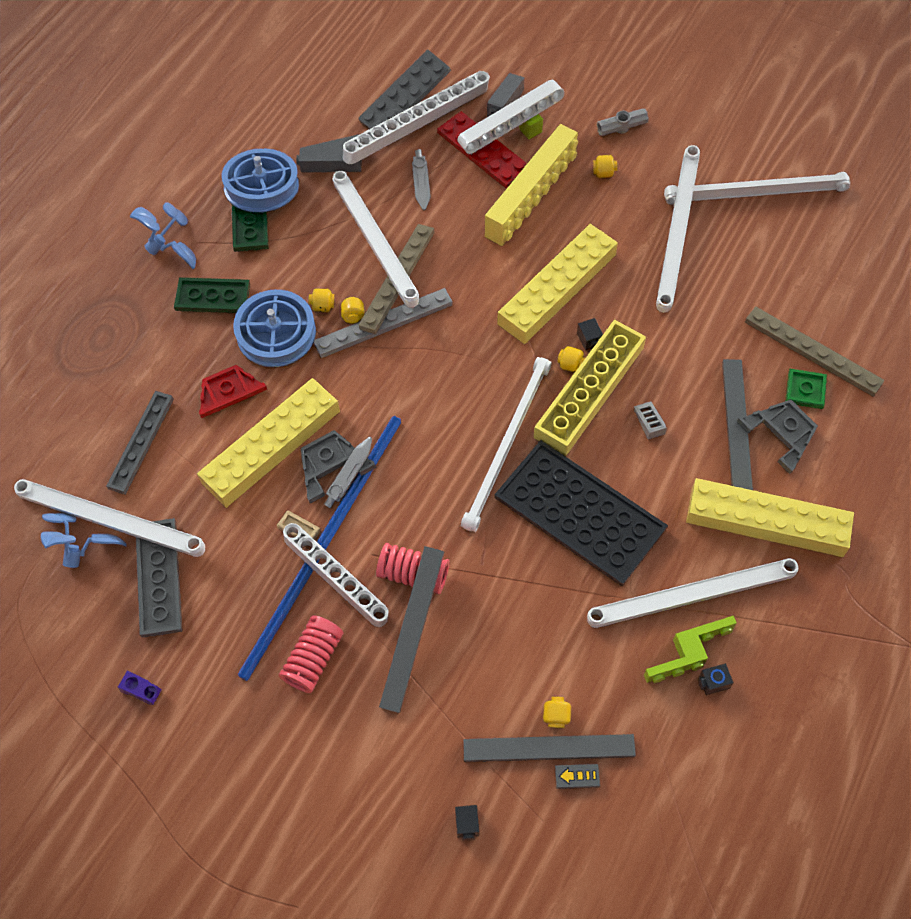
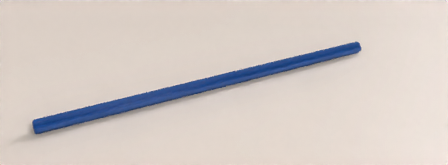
M396 416L391 417L367 457L369 460L374 461L375 465L401 424V419ZM373 470L362 476L358 472L317 541L325 550ZM306 562L303 564L238 673L239 678L245 681L249 680L312 574L313 569Z

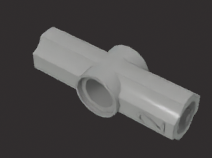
M646 109L632 112L619 111L615 117L597 121L596 126L599 135L602 136L613 132L626 133L631 127L648 123L649 118Z

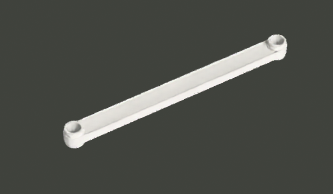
M694 145L688 146L685 150L656 301L657 309L662 313L668 312L674 301L700 157V150Z
M344 171L335 172L333 183L402 301L409 308L416 307L419 302L417 289Z
M839 172L836 175L695 185L692 201L826 190L842 192L850 188V179L846 172ZM676 185L667 186L664 190L665 200L670 205L675 204L678 188Z
M537 357L534 363V373L469 513L465 512L460 526L465 530L476 532L481 521L479 516L539 384L543 376H547L550 371L552 362L548 359Z
M19 480L14 486V490L20 498L194 557H199L205 552V544L197 536L28 480ZM199 544L197 548L192 549L194 545Z
M789 558L594 607L588 612L587 622L591 627L598 628L791 579L798 572V564L794 559ZM784 566L790 567L792 571H787ZM599 615L601 620L596 621L591 616Z

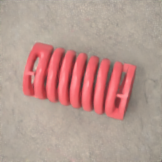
M385 543L378 560L376 576L381 579L388 578L389 581L395 580L396 583H403L413 587L416 571H418L417 569L422 557L421 552L416 551L414 553L412 549L406 552L405 547H401L399 550L397 545L391 546L389 543ZM449 559L442 561L434 589L435 594L440 595L444 588L449 570Z
M315 615L311 616L306 629L303 630L302 636L299 637L298 643L295 644L291 656L288 657L287 664L283 666L279 673V677L290 686L302 692L312 693L319 680L318 675L323 673L321 668L326 667V662L330 660V655L334 652L333 648L337 647V643H339L344 632L336 624L325 618Z

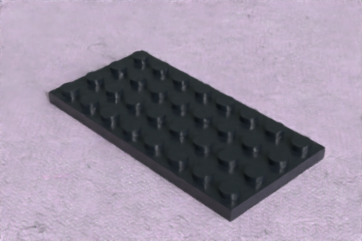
M542 440L538 442L494 494L495 499L622 587L668 527L666 523Z

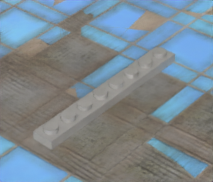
M443 288L419 298L416 307L409 308L403 304L391 309L376 334L359 330L360 322L313 340L320 357L323 358L452 306L453 302L446 289Z

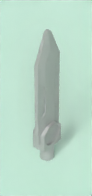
M418 149L415 151V157H413L412 162L415 197L421 208L425 210L430 200L428 169L425 156H422V151Z
M368 437L355 447L326 492L329 497L324 505L331 508L335 500L338 502L341 500L369 456L372 443L371 437Z

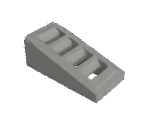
M651 401L634 406L633 409L647 439L666 433V425ZM649 408L648 411L641 412V410Z

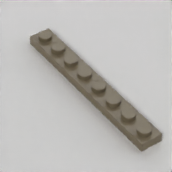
M418 224L399 255L398 260L408 276L412 273L434 235V228ZM388 276L360 321L359 330L376 334L399 294Z
M756 306L745 320V323L873 397L885 381Z

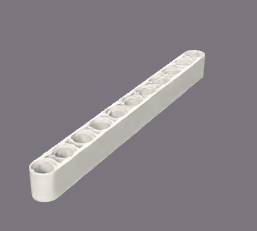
M484 71L476 72L345 142L343 145L344 162L354 164L484 94L488 88L489 74Z

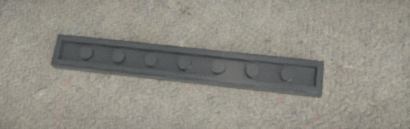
M723 359L722 368L731 485L753 490L748 432L737 422L739 417L747 416L742 360Z
M424 546L379 705L380 708L397 713L401 712L445 554L442 550Z
M634 734L463 739L464 762L628 758L636 756Z

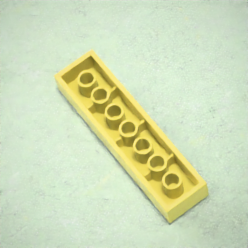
M562 124L556 128L486 213V238L501 246L511 239L513 232L520 228L524 218L529 217L532 208L539 204L541 197L548 193L550 186L557 182L559 175L566 171L570 161H574L576 158L578 132Z
M589 224L498 311L497 324L519 341L526 344L616 255L618 242L592 224Z
M614 319L534 428V438L538 441L542 440L564 456H567L644 349L646 336Z
M313 378L310 379L199 471L197 475L201 484L227 508L340 412L338 400Z
M696 478L692 487L686 523L844 557L850 548L854 512Z

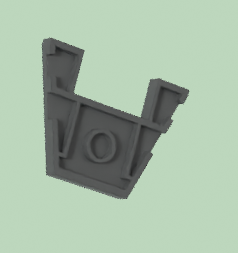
M792 400L770 406L762 411L758 410L748 416H741L737 420L748 433L761 423H764L790 449L778 460V463L789 474L795 469L796 464L818 427Z
M335 430L300 448L305 473L307 499L310 504L325 496L318 479L344 466L355 449L350 442ZM368 458L365 460L359 470L361 476L377 468L374 461Z

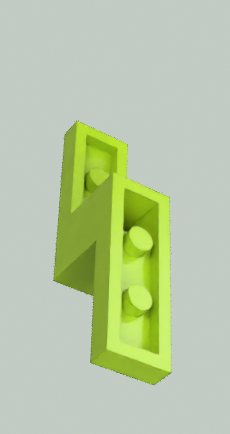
M734 616L677 633L673 642L680 658L646 669L644 673L646 682L653 681V683H658L665 680L667 676L673 675V677L684 674L686 670L692 669L696 671L703 668L708 657L702 642L709 641L718 634L725 636L732 633L737 624Z

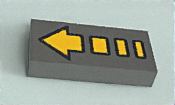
M598 764L555 766L556 789L600 787Z

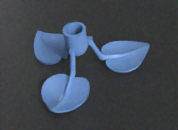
M164 203V211L173 219L161 234L155 235L160 230L156 217L145 208H136L131 213L130 218L138 220L153 231L148 239L149 241L145 244V249L150 254L156 255L159 250L164 251L165 248L171 246L193 270L196 265L194 252L182 242L176 243L173 241L165 245L163 237L175 221L181 226H185L188 223L184 213L176 209L172 204Z
M66 513L42 515V519L47 522L63 523L65 525L64 535L60 532H42L40 537L45 548L56 544L65 545L63 566L79 567L80 556L85 555V550L91 542L121 544L125 547L127 545L118 536L100 533L92 534L85 542L82 550H80L78 545H70V543L76 541V538L69 535L68 522H76L75 516Z

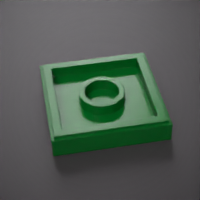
M790 368L788 371L785 401L792 400L799 406L823 409L825 406L827 374Z

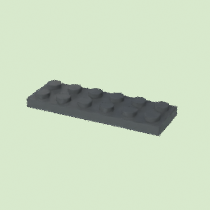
M427 49L358 117L359 121L368 129H371L413 107L451 71L450 67Z
M175 518L152 521L177 530ZM136 537L140 636L144 638L182 632L178 551Z

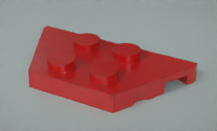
M238 365L202 379L200 417L202 419L266 391L267 386L265 383L257 381L250 373L244 372Z

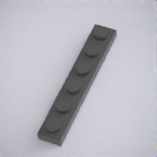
M158 391L154 392L106 485L108 490L126 495L174 400L172 395Z

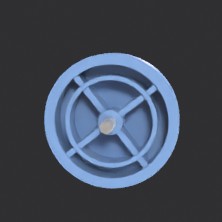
M252 149L242 152L231 158L222 170L225 196L232 205L245 211L266 212L278 209L288 204L298 192L297 166L288 155L277 150Z
M268 290L255 294L240 306L234 318V334L241 352L250 361L258 365L280 367L291 364L302 358L310 350L313 340H315L316 327L310 306L302 297L290 291Z

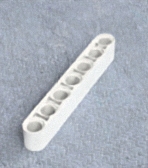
M549 80L462 132L457 139L458 143L466 153L472 154L559 102L564 97V90L556 81Z
M291 523L285 526L283 531L284 541L300 558L372 625L382 627L387 623L388 608L299 525ZM292 532L298 534L295 538L288 537V534ZM308 545L311 546L312 549L309 551L302 550V547ZM321 558L326 560V563L322 565L316 563ZM338 572L341 575L338 578H333L330 574ZM352 585L355 587V590L349 592L345 590V587ZM365 598L368 599L370 603L367 605H362L359 601ZM381 612L384 614V617L377 619L374 617V614Z

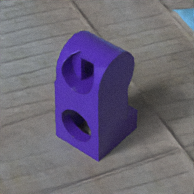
M128 670L118 685L120 692L131 695L150 705H154L162 691L158 686Z

